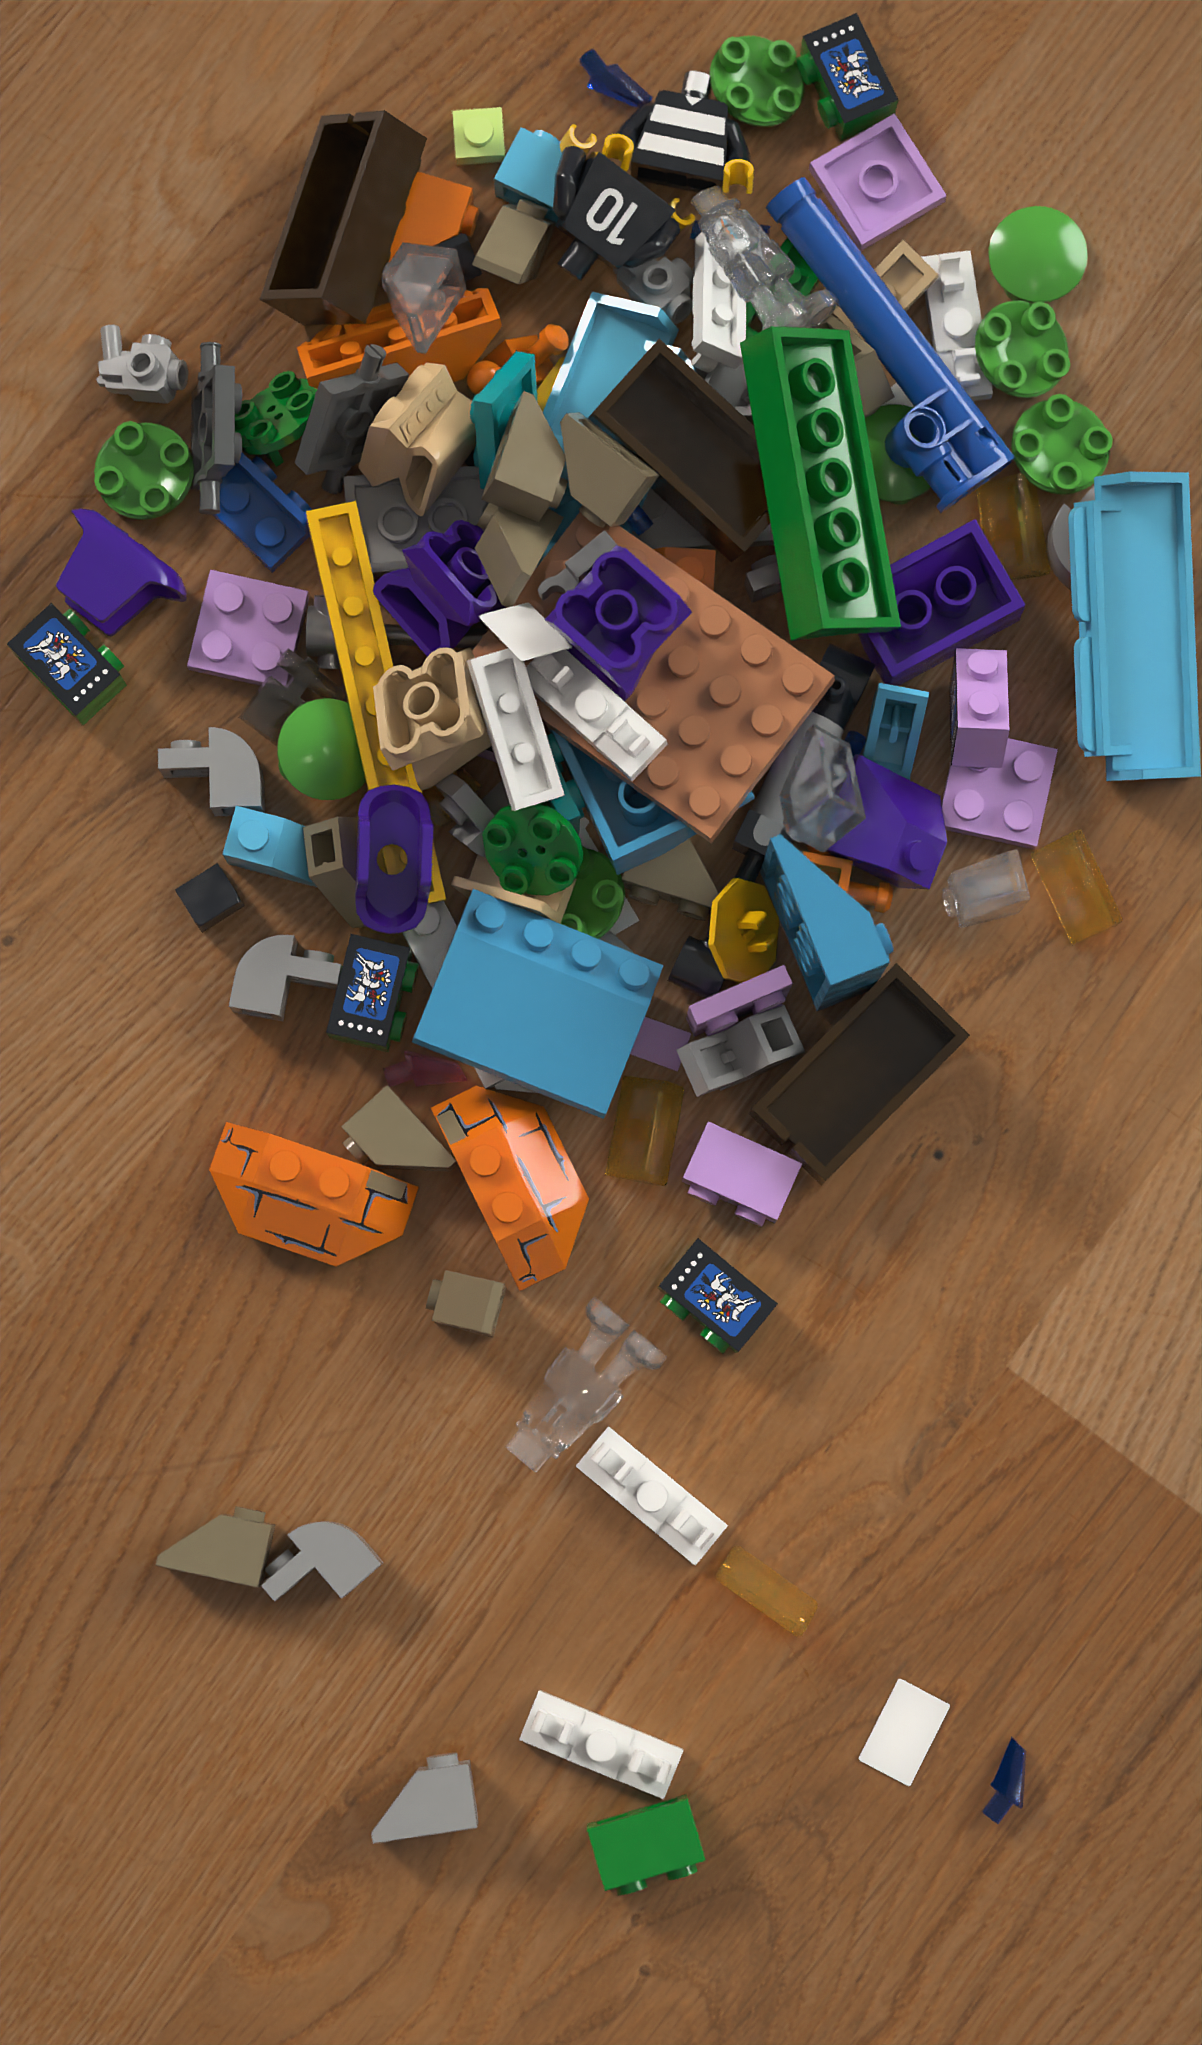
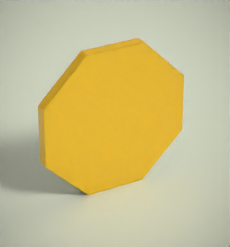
M732 878L712 901L708 946L724 979L743 983L766 973L775 963L779 917L763 885L740 878Z

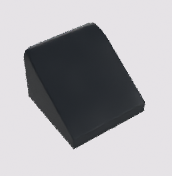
M218 863L175 889L202 933L245 906Z

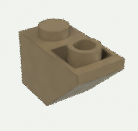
M334 817L303 827L308 875L351 928H362L365 926L357 915L355 904L358 818ZM381 849L377 855V864L387 874Z
M690 838L665 854L625 871L622 877L624 888L630 889L629 897L631 899L653 906L658 905L659 899L679 905L678 913L701 921H706L707 915H711L712 901L719 894Z

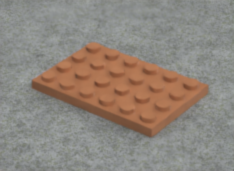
M579 512L534 570L513 606L530 603L546 618L556 608L557 601L564 593L554 592L543 601L537 591L540 584L547 578L556 576L566 568L565 562L605 530L618 546L626 548L683 599L692 613L654 652L633 694L625 701L629 707L659 732L668 743L633 781L628 779L534 694L542 722L712 843L834 683L835 677L828 670L621 526L610 527L606 524L602 528L592 523ZM489 629L472 652L474 657L478 658L507 649L508 647ZM533 659L524 661L525 666L527 667Z

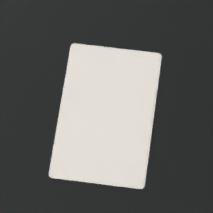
M523 603L478 616L520 661L572 648L562 635L544 620L545 618L530 603Z
M898 1679L859 1756V1760L910 1786L950 1705L914 1685Z

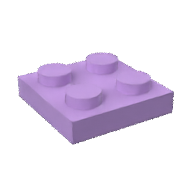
M895 113L813 160L809 166V171L860 251L945 202L947 196Z
M210 570L187 664L189 670L287 691L308 605L309 592Z
M1008 738L1002 768L951 766L950 762L942 799L945 830L1035 850L1038 845L1058 749Z
M785 965L690 1005L686 1019L694 1037L706 1032L708 1037L725 1031L734 1026L739 1021V1017L750 1012L756 1015L782 1006L793 984Z

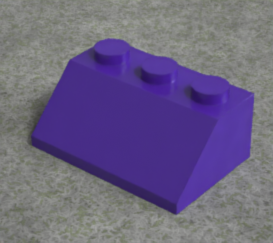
M974 519L890 564L901 627L889 632L858 633L870 661L876 664L875 669L883 683L900 686L953 657L955 648L968 649L1018 622L1026 605L978 522Z

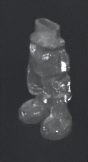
M719 186L703 190L692 198L690 203L702 217L698 225L702 233L705 234L710 254L715 258L720 267H723L726 277L730 280L740 299H743L746 303H752L761 321L762 331L771 326L815 328L836 310L840 301L833 292L824 289L805 296L792 286L788 280L794 273L795 265L779 248V245L767 236L746 209H739L741 202L737 198L728 199Z
M595 1296L588 1302L585 1308L586 1316L591 1324L587 1338L578 1351L574 1348L569 1349L565 1347L548 1368L544 1376L545 1382L527 1406L521 1420H518L515 1424L519 1428L518 1432L505 1446L536 1473L550 1456L558 1459L561 1456L560 1453L569 1448L594 1422L597 1424L607 1417L624 1397L621 1394L622 1389L619 1385L626 1378L642 1368L656 1370L667 1359V1356L637 1330L633 1329L624 1340L615 1358L602 1372H597L594 1365L631 1325Z

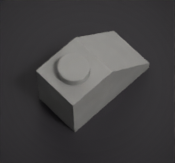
M457 1753L426 1757L427 1766L419 1767L374 1827L372 1831L373 1843L477 1828L479 1820L470 1760L458 1761Z

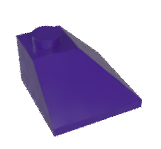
M859 754L854 755L818 848L837 858L852 860L853 866L898 888L930 889L948 843L940 795Z

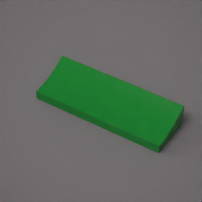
M771 326L740 342L790 640L796 641L858 633L889 632L901 627L850 331Z

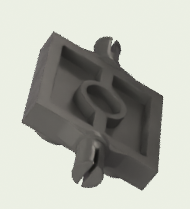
M204 342L200 345L201 372L198 373L199 382L191 392V455L194 463V477L191 490H200L199 513L215 515L221 512L220 484H222V478L233 468L234 463H239L241 458L242 437L240 433H235V414H239L241 409L242 387L241 384L235 383V366L221 365V344Z
M375 344L365 347L360 368L354 374L319 383L308 422L302 435L295 464L306 475L327 470L321 485L330 494H337V491L339 493L342 492L344 476L347 475L352 466L358 464L361 460L369 426L373 423L382 406L391 397H396L409 377V374L398 363L382 366L386 357V351L381 346Z

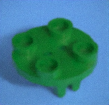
M285 371L276 375L270 381L269 387L259 392L251 400L242 401L239 414H235V433L241 434L242 451L247 454H265L275 467L282 464L284 460L278 450L298 440L303 435L317 389L309 386L306 378H297L294 372Z
M549 801L512 811L510 805L501 808L490 820L482 835L486 859L499 877L500 885L504 890L520 895L526 893L529 895L549 896L565 890L574 882L579 874L584 858L581 839L574 827L559 812L551 808Z

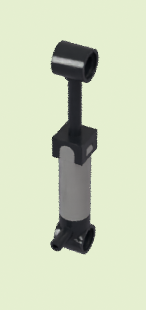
M831 643L829 644L819 665L832 673L835 681L772 763L733 843L732 849L745 855L734 878L755 882L761 870L770 838L782 835L788 842H792L794 834L876 664ZM709 931L704 940L688 936L668 978L669 982L705 999L718 994L725 981L708 946Z

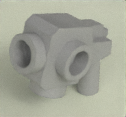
M663 257L658 262L654 259L633 269L621 266L619 269L613 268V272L617 274V283L630 294L631 301L662 308L674 324L682 322L693 309L691 284L695 275L689 265L681 258L677 257L672 262L666 257Z
M106 325L100 329L103 361L98 362L100 376L96 378L97 384L100 387H106L113 394L129 395L134 401L169 403L175 398L176 390L185 389L188 381V367L186 362L179 360L171 350L172 343L170 340L159 335L146 334L142 336L141 343H132L131 351H123L119 326Z

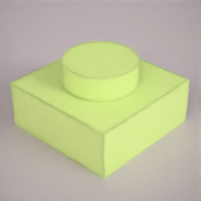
M502 107L452 111L456 165L503 162L505 147Z

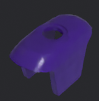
M82 508L71 510L83 530V536L56 584L59 592L66 596L65 602L71 609L107 636H114L157 598L178 602L186 601V589L182 578L174 569L157 558L145 546L136 542L128 533L112 524L94 510Z
M394 784L371 789L360 801L358 811L356 912L364 926L389 934L405 932L418 926L425 916L431 889L433 823L428 802L421 792L410 787ZM387 845H397L407 855L405 869L395 875L384 873L377 864L378 852Z

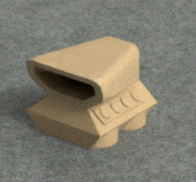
M425 363L424 366H418L409 376L396 397H391L382 406L373 423L369 426L359 464V469L373 487L399 477L405 501L419 516H423L477 444L475 424L470 419L472 400L457 391L445 365Z
M447 647L436 649L425 659L422 667L411 670L403 665L393 666L381 676L379 683L373 686L380 750L392 771L412 763L415 779L421 791L433 787L492 746L467 664L468 660L475 658L471 648L460 652H455Z

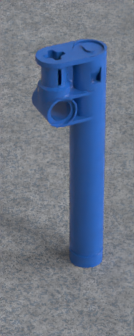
M802 177L779 192L767 204L766 209L776 223L782 225V231L866 343L875 349L881 363L914 405L887 434L885 449L889 458L895 464L904 468H910L917 477H924L939 497L940 501L936 507L942 513L985 484L1016 458L822 199L815 196L816 191L806 178ZM911 433L915 434L919 441L912 437Z

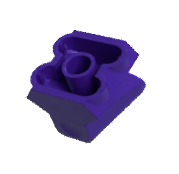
M464 520L454 521L446 532L442 534L429 531L417 544L403 549L408 568L384 574L373 587L375 597L427 657L439 648L447 647L454 649L472 625L482 621L478 617L479 615L506 608L501 604L475 550L484 531L479 526Z
M616 545L610 552H606L596 559L592 566V571L574 589L568 590L561 595L556 603V608L544 620L572 646V648L566 650L625 702L633 694L654 652L685 621L692 611L673 589L624 547Z

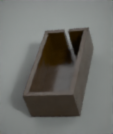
M385 110L358 112L355 114V117L350 113L321 116L259 300L302 325L366 324L368 315L375 304V294L384 267L390 259V249L399 222L405 214L406 201L414 177L421 166V156L427 138Z
M659 338L592 412L588 419L658 473V478L650 488L732 563L751 546L770 524L754 425Z
M896 963L751 1108L749 1115L781 1146L789 1139L795 1145L789 1154L796 1161L802 1163L801 1166L822 1186L970 1035Z

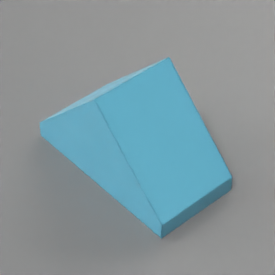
M879 683L872 701L863 757L910 780L929 692Z

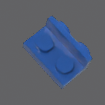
M241 452L239 463H235V466L222 478V484H220L221 512L213 516L273 573L310 536L306 511L312 509L295 491L291 490L286 495L273 482L277 475L260 457L255 456L250 460Z

